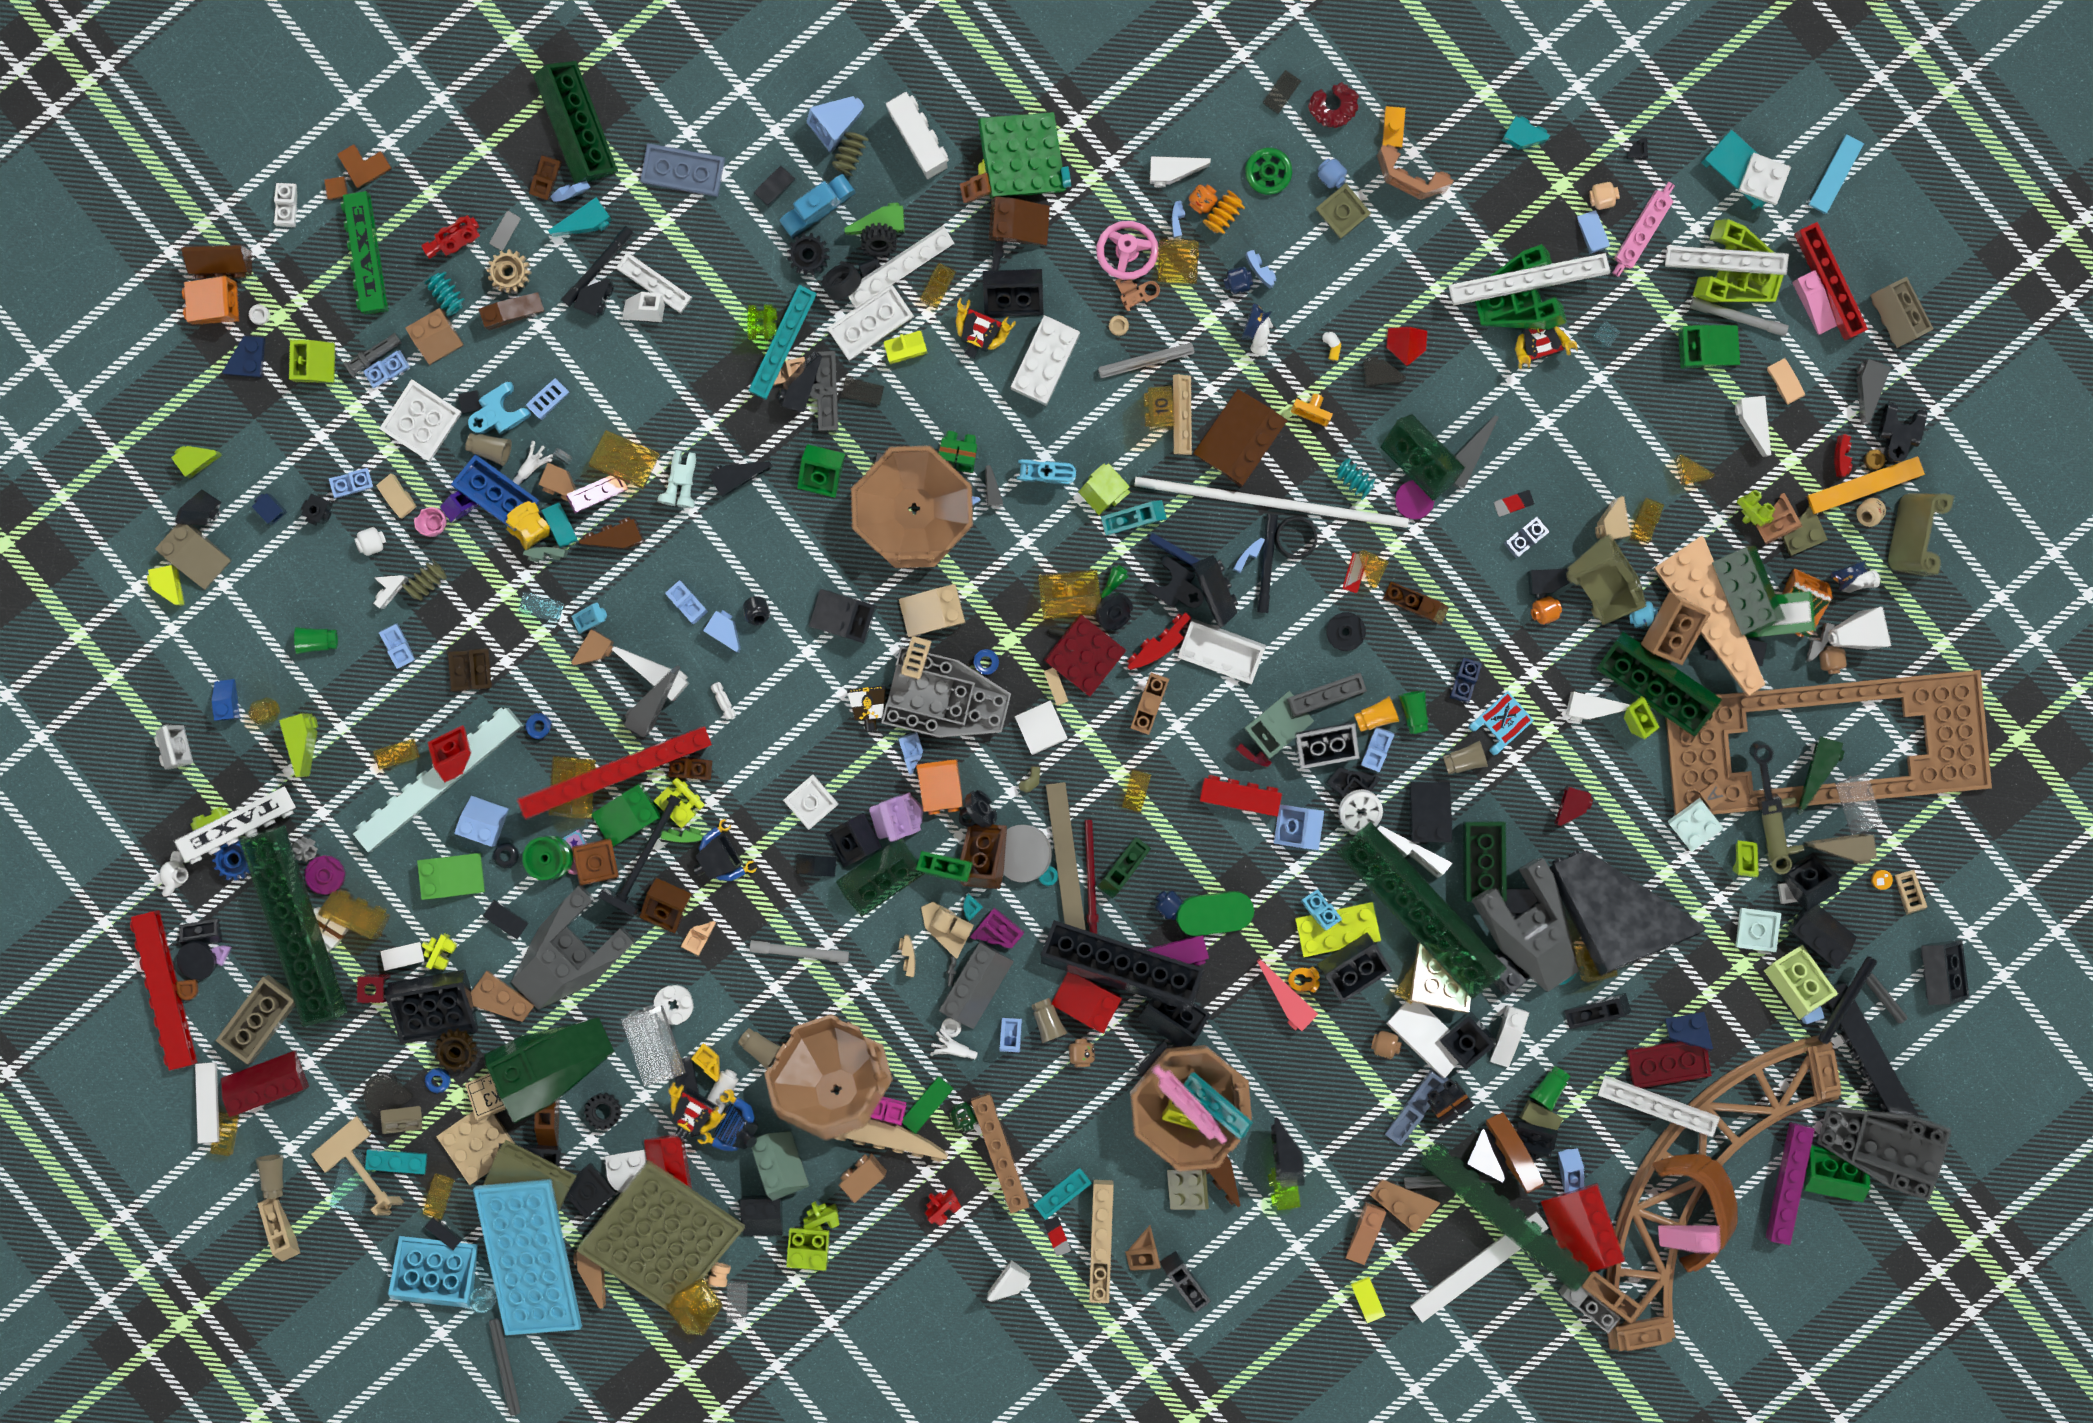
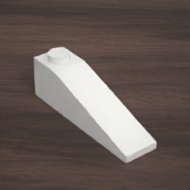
M612 648L617 655L654 686L672 670L621 648ZM680 670L667 696L671 701H675L689 684L686 680L688 677Z

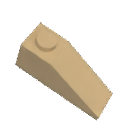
M267 1198L257 1203L272 1255L283 1262L300 1254L296 1236L279 1199Z

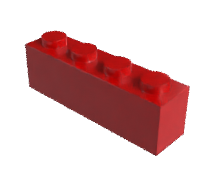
M1213 775L1203 778L1199 801L1278 817L1282 793L1278 792V788L1267 786L1266 790L1259 789V784L1247 782V786L1239 785L1240 781L1233 779L1223 782L1220 781V777Z

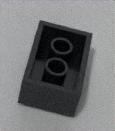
M1368 933L1360 936L1317 964L1342 1003L1392 972L1379 948Z

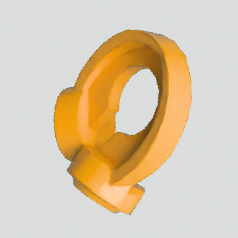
M1314 967L1309 969L1297 968L1289 975V985L1297 991H1311L1314 993L1320 985L1318 980L1320 978L1319 972ZM1303 974L1305 977H1311L1312 981L1305 982L1303 985H1297L1294 979L1296 975Z

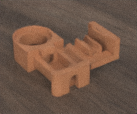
M1117 279L1114 281L1121 294L1125 296L1121 295L1120 299L1127 311H1131L1130 307L1142 301L1146 303L1156 298L1160 293V287L1154 281H1148L1138 286V289L1136 287L1137 284H1134L1132 279L1126 281ZM1148 284L1156 287V293L1153 296H1149L1145 292V287Z

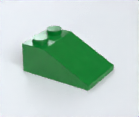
M643 784L636 785L591 814L606 839L611 838L613 847L661 817Z

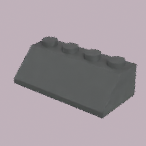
M980 941L939 1011L953 1020L974 1029L1014 961Z

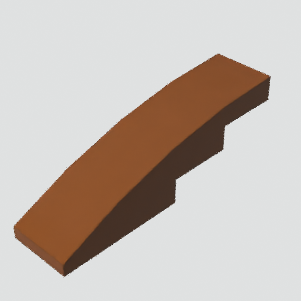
M1504 1112L1487 1119L1486 1125L1496 1138V1145L1506 1158L1505 1163L1525 1192L1529 1193L1544 1186V1182L1532 1158Z

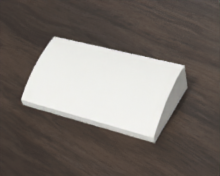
M1191 618L1178 658L1252 684L1266 645Z

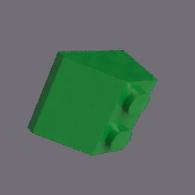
M807 444L801 459L797 488L836 498L843 471L845 453Z

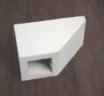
M640 292L625 301L623 319L662 322L665 304L661 293Z

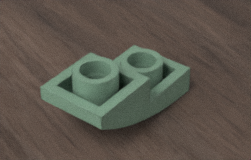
M540 547L525 550L523 555L528 556L527 560L539 563L540 559H546L547 553H549V558L560 560L561 557L566 558L568 550Z

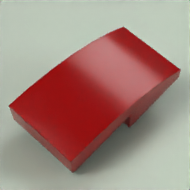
M1846 434L1838 436L1835 448L1836 476L1839 478L1846 477V474L1849 475L1853 465L1851 463L1852 458L1845 455V453L1849 452L1852 445L1850 442L1851 436Z

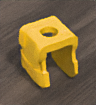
M530 501L514 508L507 515L508 519L506 520V523L511 527L507 526L506 530L520 540L525 550L530 549V547L548 537L550 532L549 525L538 514L540 511L536 503H531Z

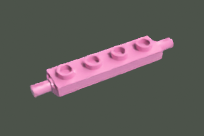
M1667 182L1663 191L1656 190L1615 255L1614 259L1618 263L1612 272L1615 276L1620 277L1624 268L1634 267L1672 205L1673 200L1669 195L1675 185L1671 182Z
M1156 1065L1152 1071L1159 1077V1087L1170 1097L1174 1104L1186 1114L1187 1118L1209 1140L1216 1137L1221 1144L1225 1143L1227 1137L1220 1131V1125L1169 1070L1164 1072L1159 1065Z

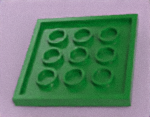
M1054 112L978 119L985 169L991 189L990 198L1056 193L1066 190L1063 187L1061 174L1063 166Z

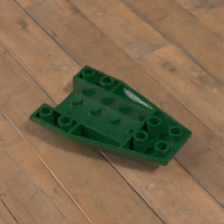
M598 1017L520 1036L484 1054L486 1067L500 1099L513 1122L516 1123L553 1104L615 1051Z

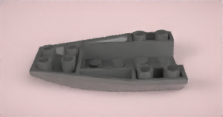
M1828 1106L1817 1143L1886 1186L1930 1201L1949 1144L1951 1129L1912 1115Z

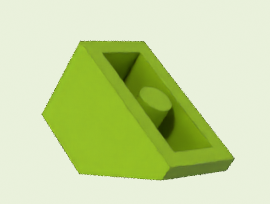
M182 446L175 451V455L171 458L185 477L192 478L221 457L222 454L215 450Z
M1640 697L1626 709L1624 720L1632 734L1646 739L1660 728L1644 697Z

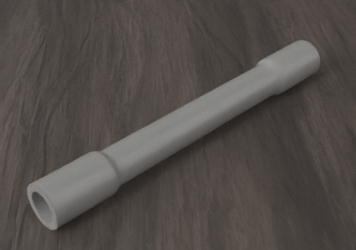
M1693 297L1690 304V309L1714 314L1764 329L1785 337L1789 326L1786 324L1765 320L1715 305L1699 298Z
M753 940L750 943V952L806 957L840 963H848L849 960L848 951L796 947Z

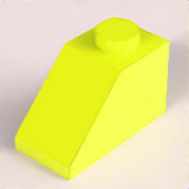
M170 565L148 570L147 582L152 590L175 605H185L178 568Z

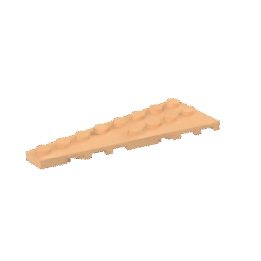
M1700 536L1657 565L1653 570L1671 593L1685 598L1711 613L1700 633L1747 697L1762 688L1765 682L1748 641L1739 630L1712 564L1714 560L1704 537Z

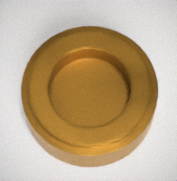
M1871 450L1864 456V464L1868 469H1879L1885 463V456L1880 450Z

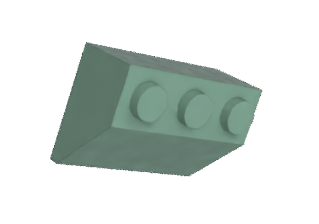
M792 1132L768 1133L756 1138L757 1142L751 1148L766 1194L772 1201L809 1187Z

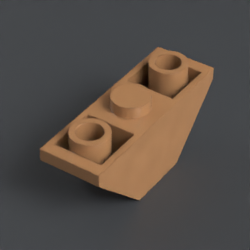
M1150 673L1131 725L1132 729L1150 734L1169 682L1168 678Z

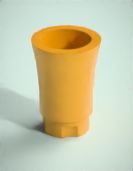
M1390 696L1354 715L1361 732L1386 724L1400 722Z

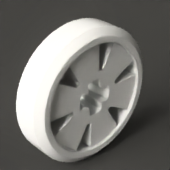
M1368 790L1350 792L1339 805V818L1348 830L1354 833L1371 831L1379 824L1383 815L1380 800L1374 793ZM1363 809L1365 812L1358 815L1357 810Z

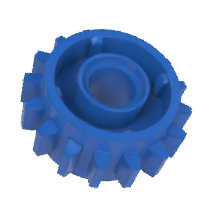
M239 838V841L228 846L225 843L219 846L221 850L214 853L216 858L212 862H215L217 865L214 869L221 871L220 876L227 875V880L233 877L234 881L239 880L240 876L242 879L247 878L246 873H253L251 868L257 866L254 860L258 856L254 855L256 849H251L250 842L244 843V839ZM233 854L239 857L237 864H234L231 860Z

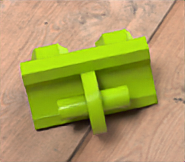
M1757 490L1740 497L1737 503L1743 508L1741 512L1745 515L1742 521L1745 524L1751 521L1754 525L1758 524L1761 527L1773 521L1772 515L1775 508L1769 503L1761 506L1758 502L1762 495Z
M814 1201L811 1203L813 1209L808 1210V1216L803 1218L805 1229L823 1230L820 1224L825 1222L828 1223L830 1228L840 1225L836 1204L826 1207V1204L823 1203L818 1206L817 1202Z

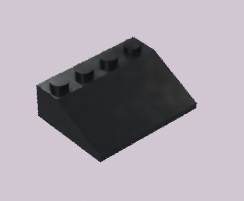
M466 970L388 983L385 998L401 1044L440 1038L442 1033L447 1035L449 1029L456 1031L459 1028L460 1031L464 1032L466 1030L467 1033L478 1031L471 986Z

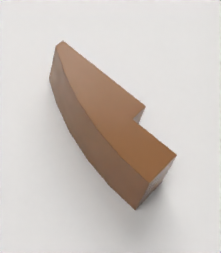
M1595 1271L1591 1273L1582 1285L1584 1289L1631 1324L1644 1308Z

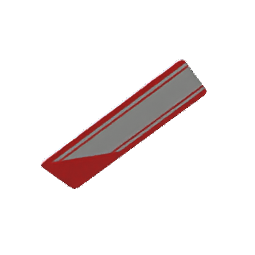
M1356 553L1352 554L1343 584L1344 590L1354 593L1358 592L1368 557Z

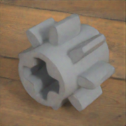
M304 836L295 841L291 851L296 853L294 858L304 862L314 858L316 850H318V848L313 846L315 841Z

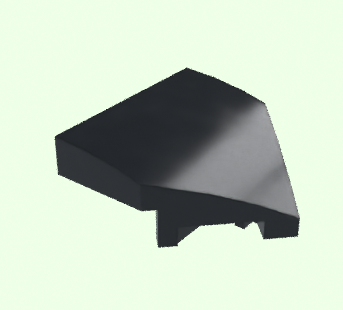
M1519 1122L1517 1134L1535 1163L1539 1158L1551 1156V1152L1555 1148L1558 1130Z

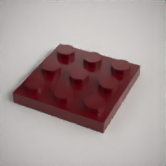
M1080 614L1044 661L1091 697L1127 650Z

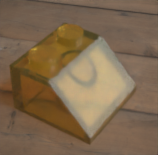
M699 1279L677 1292L666 1309L686 1334L704 1336L723 1304L705 1280Z

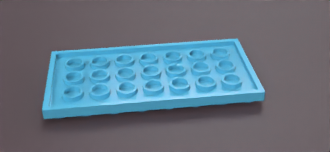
M551 1180L476 1186L473 1190L505 1335L580 1330L582 1323Z

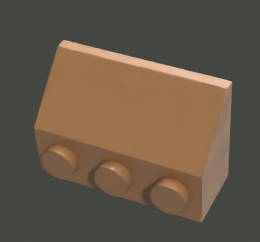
M1669 592L1641 645L1658 656L1683 665L1711 613L1685 598Z

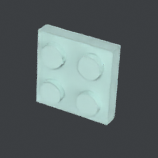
M1700 798L1668 820L1669 825L1691 852L1724 829Z
M1740 908L1735 947L1776 952L1781 913Z

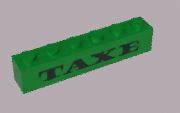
M367 191L343 195L344 201H341L343 213H346L344 227L346 232L349 233L350 239L347 240L349 252H352L353 258L350 259V266L352 271H355L356 279H353L354 289L358 291L359 298H356L357 308L365 315L389 311L371 195Z

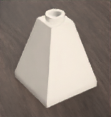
M1873 608L1855 613L1829 631V643L1834 647L1865 650L1891 646L1883 608Z

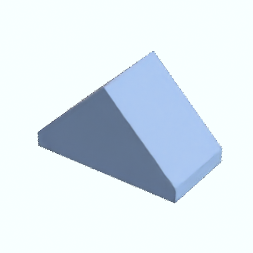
M1002 1018L1000 1051L1020 1052L1022 1019Z

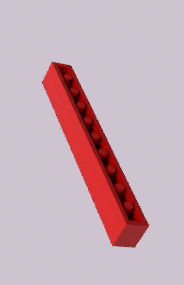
M701 726L516 800L523 817L526 819L711 746L712 743L705 726Z

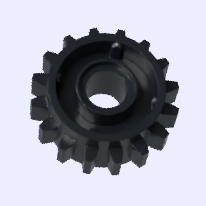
M802 233V238L796 236V242H790L792 248L787 250V253L791 255L787 260L788 262H793L791 268L797 267L796 273L800 274L802 271L805 277H807L808 273H811L813 277L817 271L822 273L821 268H827L828 266L825 261L830 260V256L826 255L830 250L829 248H824L827 244L826 241L820 242L821 237L818 235L814 238L813 233H810L809 236ZM811 250L814 252V256L809 260L803 258L804 253Z

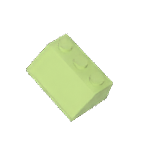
M1803 945L1775 961L1764 970L1799 1020L1838 995Z

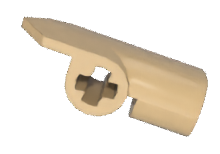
M935 902L922 906L925 928L955 958H958L974 925L957 917L954 912Z

